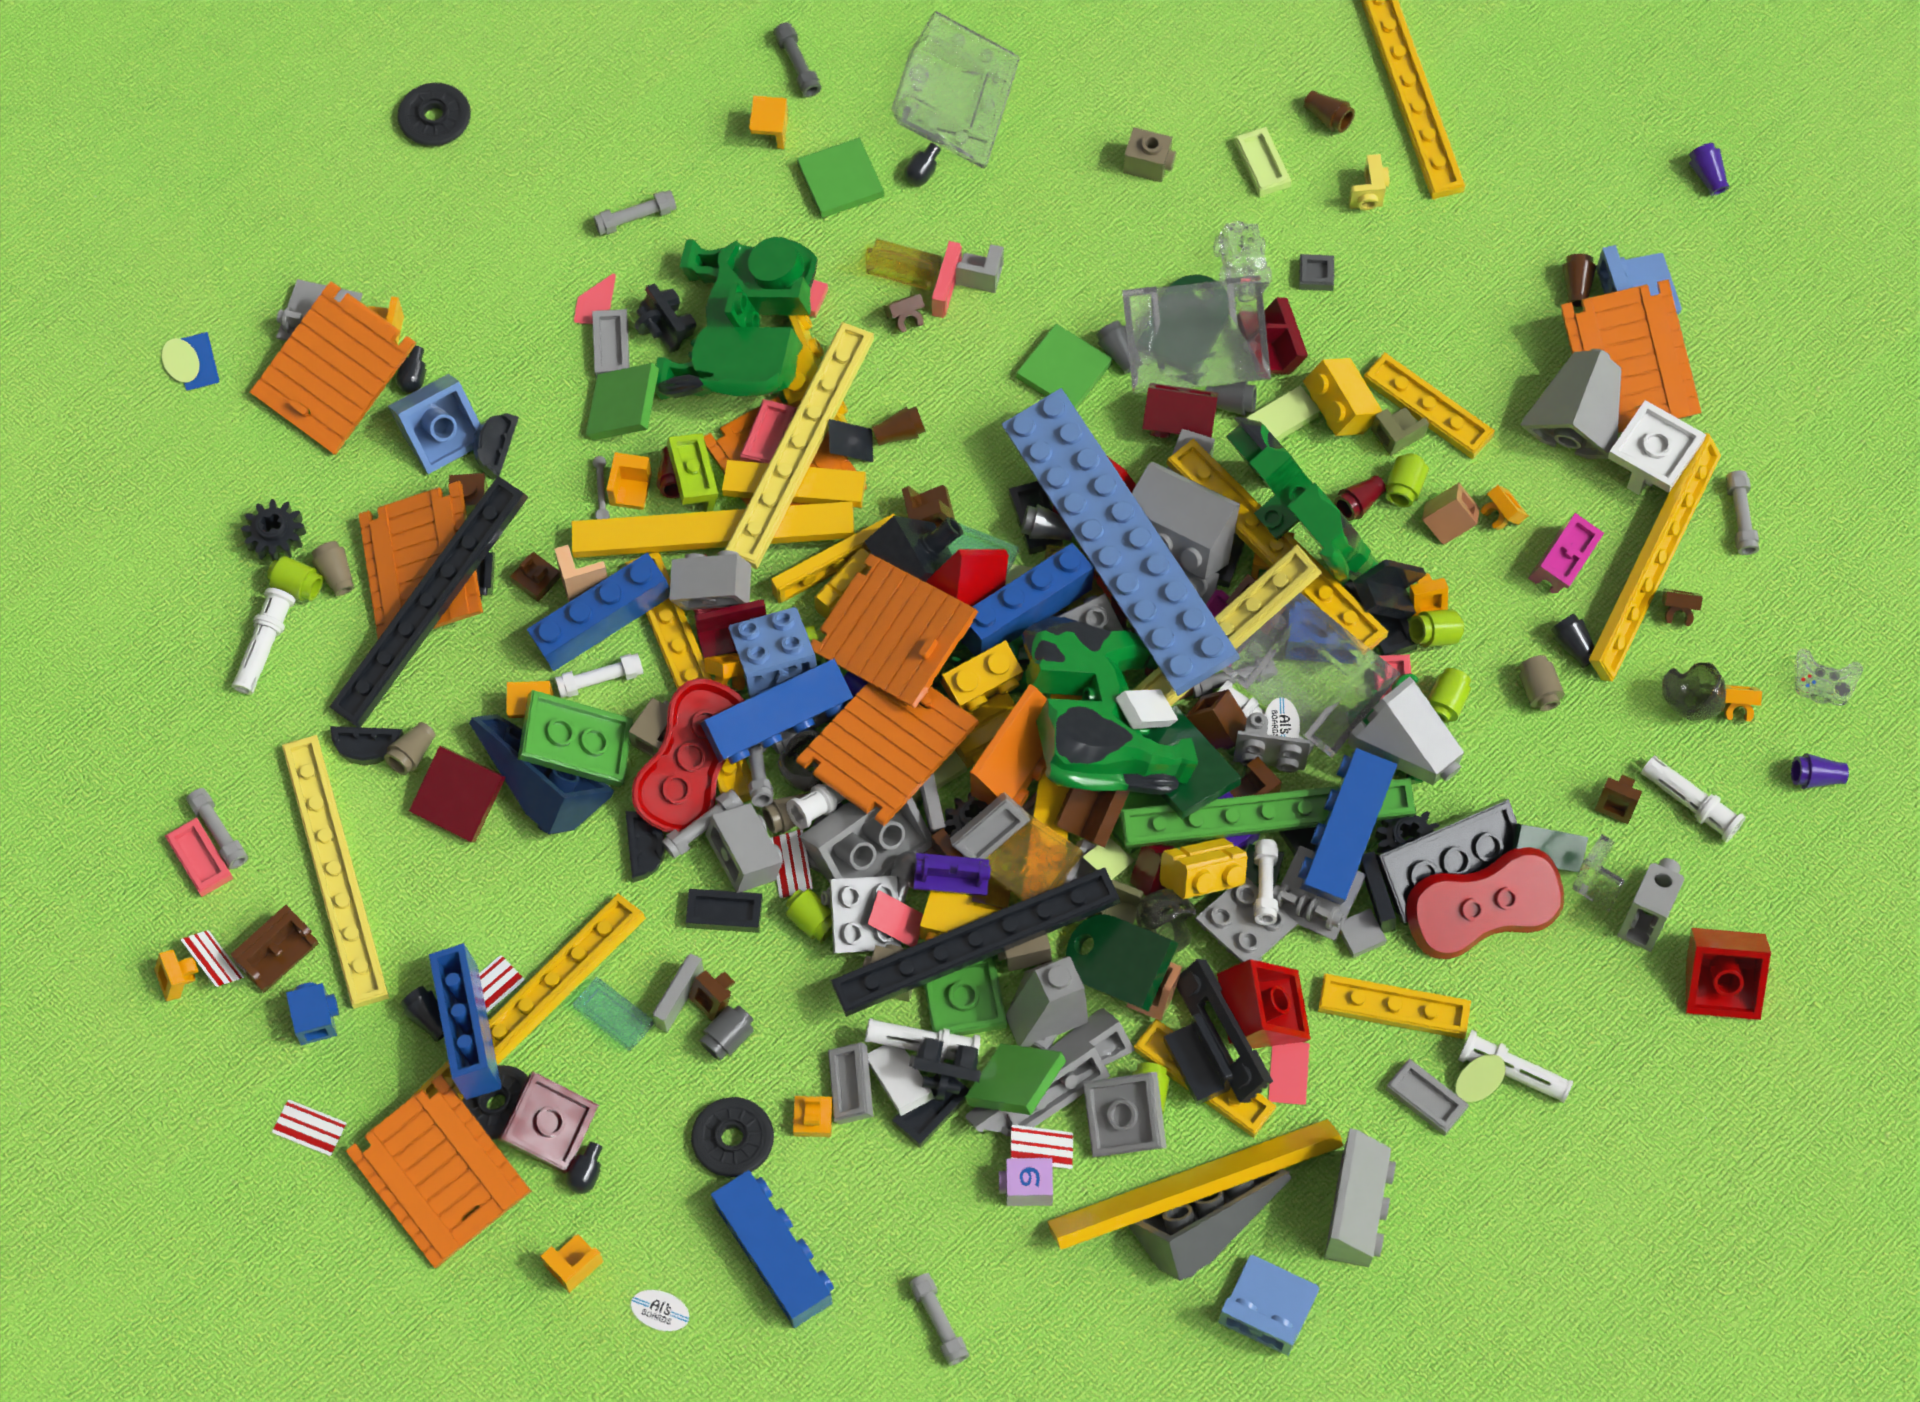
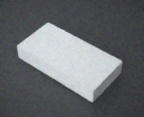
M1161 689L1124 691L1116 697L1119 707L1133 729L1169 727L1178 720Z
M883 1045L868 1053L870 1068L901 1116L934 1099L931 1089L922 1087L923 1077L919 1070L909 1066L910 1056L905 1049Z

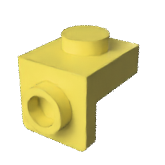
M1381 154L1367 155L1364 170L1366 184L1351 187L1349 196L1350 209L1371 210L1376 207H1383L1386 187H1389L1388 167H1382Z

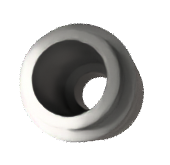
M727 1005L703 1030L704 1036L699 1042L714 1058L721 1061L725 1056L730 1057L754 1032L750 1025L754 1020L739 1005L735 1009Z

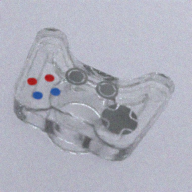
M1800 649L1795 657V690L1799 695L1811 698L1816 703L1846 705L1862 674L1863 666L1859 662H1852L1842 669L1823 666L1815 661L1808 649Z

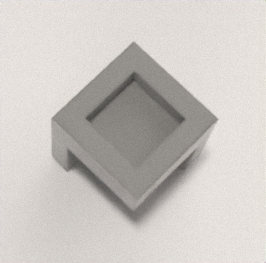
M990 244L987 257L965 253L962 261L958 262L956 266V285L995 293L1004 265V247Z

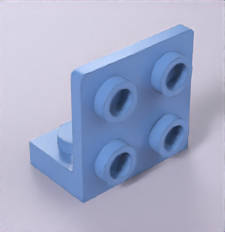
M1616 245L1602 248L1596 270L1604 294L1648 284L1650 294L1653 296L1659 294L1657 282L1669 279L1677 315L1680 314L1682 307L1662 253L1625 260L1624 257H1619Z
M796 607L729 626L730 635L744 671L749 698L817 667L814 650Z
M1250 1255L1230 1298H1227L1221 1310L1218 1323L1289 1356L1319 1292V1286L1255 1255Z

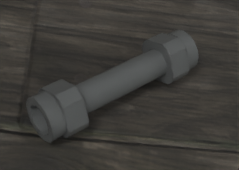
M791 23L779 24L773 33L779 48L786 50L798 75L797 85L804 97L815 96L821 91L822 87L816 72L809 70L797 45L798 35Z

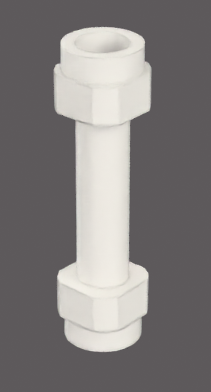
M638 653L621 656V662L573 676L572 671L563 673L562 676L555 677L561 698L579 695L578 689L621 676H626V679L629 680L636 678L637 675L644 674Z
M1261 839L1255 843L1254 863L1259 866L1258 898L1254 903L1255 922L1260 925H1272L1277 921L1278 901L1273 899V866L1276 865L1278 860L1277 843L1271 839Z

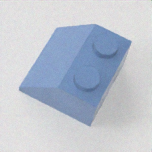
M450 374L388 406L403 437L427 474L473 450L474 434L480 422L460 382Z

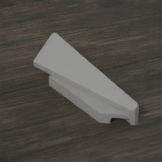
M1101 1008L1088 1018L1089 1023L1075 1028L1048 1049L1062 1052L1066 1062L1031 1115L975 1107L966 1114L967 1121L979 1132L990 1130L1001 1132L1011 1137L1012 1125L1035 1127L1083 1095V1082L1108 1078L1110 1074L1105 1065L1135 1050L1120 1021Z

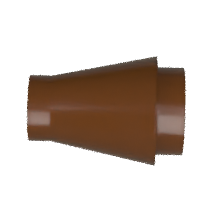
M1312 90L1304 101V108L1312 112L1332 132H1344L1347 130L1355 116V110L1350 107L1348 101L1327 96L1315 90Z
M1588 254L1568 255L1566 263L1562 265L1568 303L1572 302L1573 307H1582L1581 300L1589 298L1597 266L1593 263L1594 258Z
M906 406L881 423L872 426L879 446L886 443L918 439L919 434L926 432L916 406L909 409Z

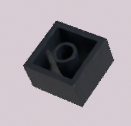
M894 515L867 538L865 543L874 556L926 582L952 556L948 546L963 535V529L952 517H947L943 523L936 527L934 522Z

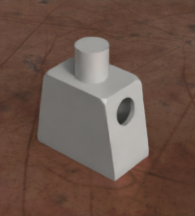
M1663 858L1659 864L1650 863L1617 937L1650 952L1652 951L1685 880L1679 874L1681 867L1676 861ZM1643 910L1646 911V912H1648V913H1650V914H1653L1654 916H1650V915L1645 914V913L1643 912Z

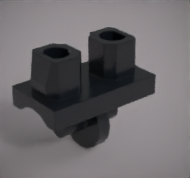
M655 283L648 285L645 288L647 295L636 311L639 318L635 323V328L641 335L651 333L653 338L659 337L669 353L678 351L681 341L694 334L697 326L696 321L691 314L686 313L680 316L675 314L674 311L678 310L680 300L674 289L660 291Z
M923 1037L918 1047L917 1055H911L909 1066L913 1069L938 1074L937 1078L924 1076L922 1087L935 1090L934 1101L942 1102L946 1092L959 1094L961 1083L948 1081L949 1076L979 1082L981 1071L976 1069L978 1048L957 1044L952 1064L940 1061L944 1041Z

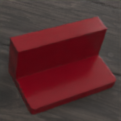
M761 599L696 614L694 618L703 659L737 653L730 635L729 626L767 615L764 600Z

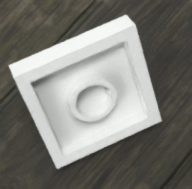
M1645 400L1610 450L1608 459L1632 472L1627 489L1639 495L1646 484L1651 487L1654 484L1669 493L1704 442L1706 434Z

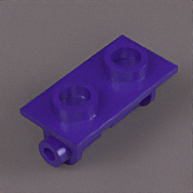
M916 853L913 889L987 896L988 880H990L991 872L989 859Z

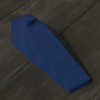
M493 714L471 718L469 724L501 775L506 777L507 785L525 814L537 823L541 831L548 834L573 831L612 797L614 790L605 783L519 760L518 754L522 729L500 715Z

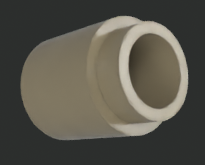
M1544 655L1534 656L1523 661L1519 666L1521 670L1519 678L1530 706L1535 709L1539 708L1540 711H1549L1559 706L1560 700L1564 697L1565 693L1553 663L1548 661Z

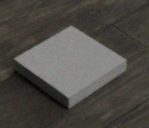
M1157 1072L1083 1082L1092 1157L1167 1148Z

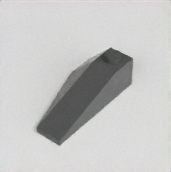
M1281 1169L1128 1226L1156 1267L1181 1281L1182 1279L1194 1276L1198 1270L1210 1264L1291 1179L1290 1172Z

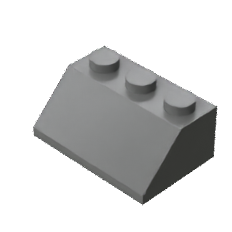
M1151 462L1132 491V495L1180 567L1206 579L1229 564L1240 504L1155 462Z
M911 797L885 826L874 820L876 814L881 810L877 806L866 814L849 801L799 837L811 859L816 863L828 882L829 879L891 876L894 861L900 853L905 851L923 853L932 847V835L913 798Z
M1349 1129L1342 1152L1324 1259L1370 1267L1373 1256L1380 1257L1384 1234L1377 1233L1379 1219L1385 1221L1387 1219L1390 1198L1383 1197L1385 1183L1391 1185L1393 1183L1396 1162L1389 1161L1390 1147L1356 1129Z

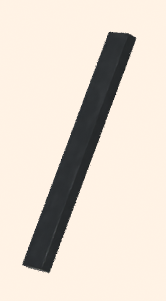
M500 476L496 477L329 706L331 709L356 727H362L528 499L525 493Z
M1104 867L831 980V983L847 1017L1120 904V898Z

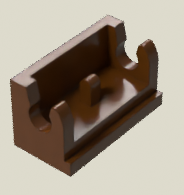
M285 905L230 955L236 966L265 993L319 943L311 934L312 931Z

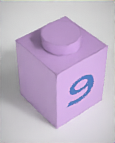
M1052 1158L1006 1159V1171H999V1194H1007V1206H1052Z

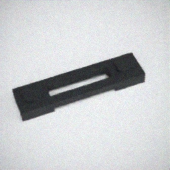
M1196 959L1180 974L1176 987L1191 1015L1199 1012L1233 1075L1231 1088L1239 1103H1250L1252 1101L1250 1098H1255L1257 1096L1256 1093H1261L1262 1088L1268 1087L1267 1084H1271L1273 1079L1258 1052L1251 1048L1220 991L1223 989L1207 960ZM1206 1002L1211 1003L1240 1056L1235 1061L1232 1060L1204 1009Z

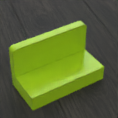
M703 433L669 437L667 447L682 505L702 502L704 512L713 511L718 490Z

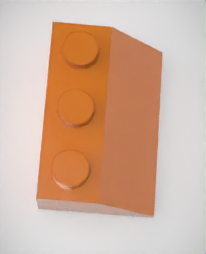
M1029 684L970 771L971 795L988 805L1005 792L1022 807L1030 793L1026 789L1033 779L1039 781L1047 769L1036 720L1047 698L1033 685Z

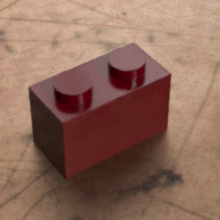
M1150 383L1142 429L1150 430L1149 435L1162 438H1169L1170 433L1180 434L1182 429L1212 438L1218 392Z

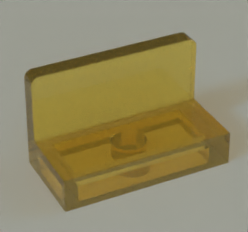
M876 239L874 247L868 248L865 254L867 274L928 291L932 290L941 265V256L881 239Z

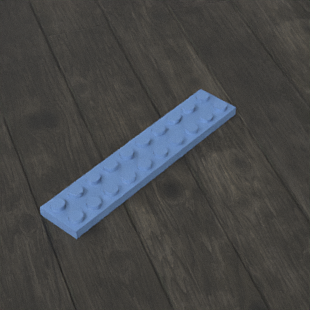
M1062 388L1002 423L1004 431L1089 561L1095 567L1096 572L1177 696L1240 659L1238 652Z

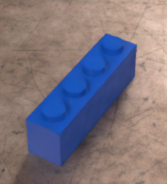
M1073 543L1069 544L974 605L973 608L978 613L960 641L975 657L1005 640L1009 644L1021 636L1029 626L1049 618L1092 590L1095 567Z
M647 552L535 623L527 631L552 670L555 671L670 598V587Z
M832 659L704 720L700 725L718 762L720 763L728 759L732 765L750 756L748 749L761 743L763 749L783 740L780 733L791 728L794 729L795 733H799L815 725L812 718L824 712L827 718L840 713L846 706L845 702L852 699L853 696L835 659Z
M1358 748L1351 753L1350 757L1347 755L1343 756L1336 774L1342 777L1338 790L1331 788L1323 808L1329 811L1325 824L1318 822L1310 842L1316 845L1311 858L1305 856L1297 877L1303 879L1300 889L1339 905L1346 901L1396 770V763Z
M464 943L429 954L453 1081L466 1100L502 1089L478 965Z
M750 1170L711 1193L712 1203L793 1328H796L833 1304L830 1291L834 1289V1286L822 1269L817 1272L809 1261L814 1256L802 1238L796 1241L789 1231L793 1224L781 1207L776 1210L770 1202L769 1198L773 1194L762 1177L755 1179Z

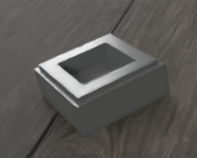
M1300 254L1299 290L1333 291L1334 255Z

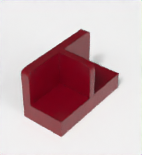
M1276 297L1263 312H1241L1237 316L1257 373L1291 374L1308 357L1288 298Z

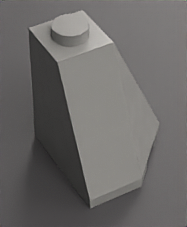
M1594 348L1590 351L1574 352L1524 417L1520 426L1541 443L1553 447L1556 446V443H1559L1562 446L1576 449L1575 455L1587 459H1608L1609 452L1618 439L1621 367L1610 359V355L1601 349Z
M1410 676L1375 705L1374 711L1367 718L1370 723L1366 725L1363 721L1360 722L1351 731L1348 744L1352 749L1358 748L1397 764L1396 769L1431 785H1434L1441 778L1445 782L1448 781L1462 768L1459 763L1464 751Z
M1070 956L1058 957L1025 971L1006 1014L1007 1023L1018 1046L1030 1047L1036 1041H1044L1046 1037L1059 1035L1089 1023L1085 988Z

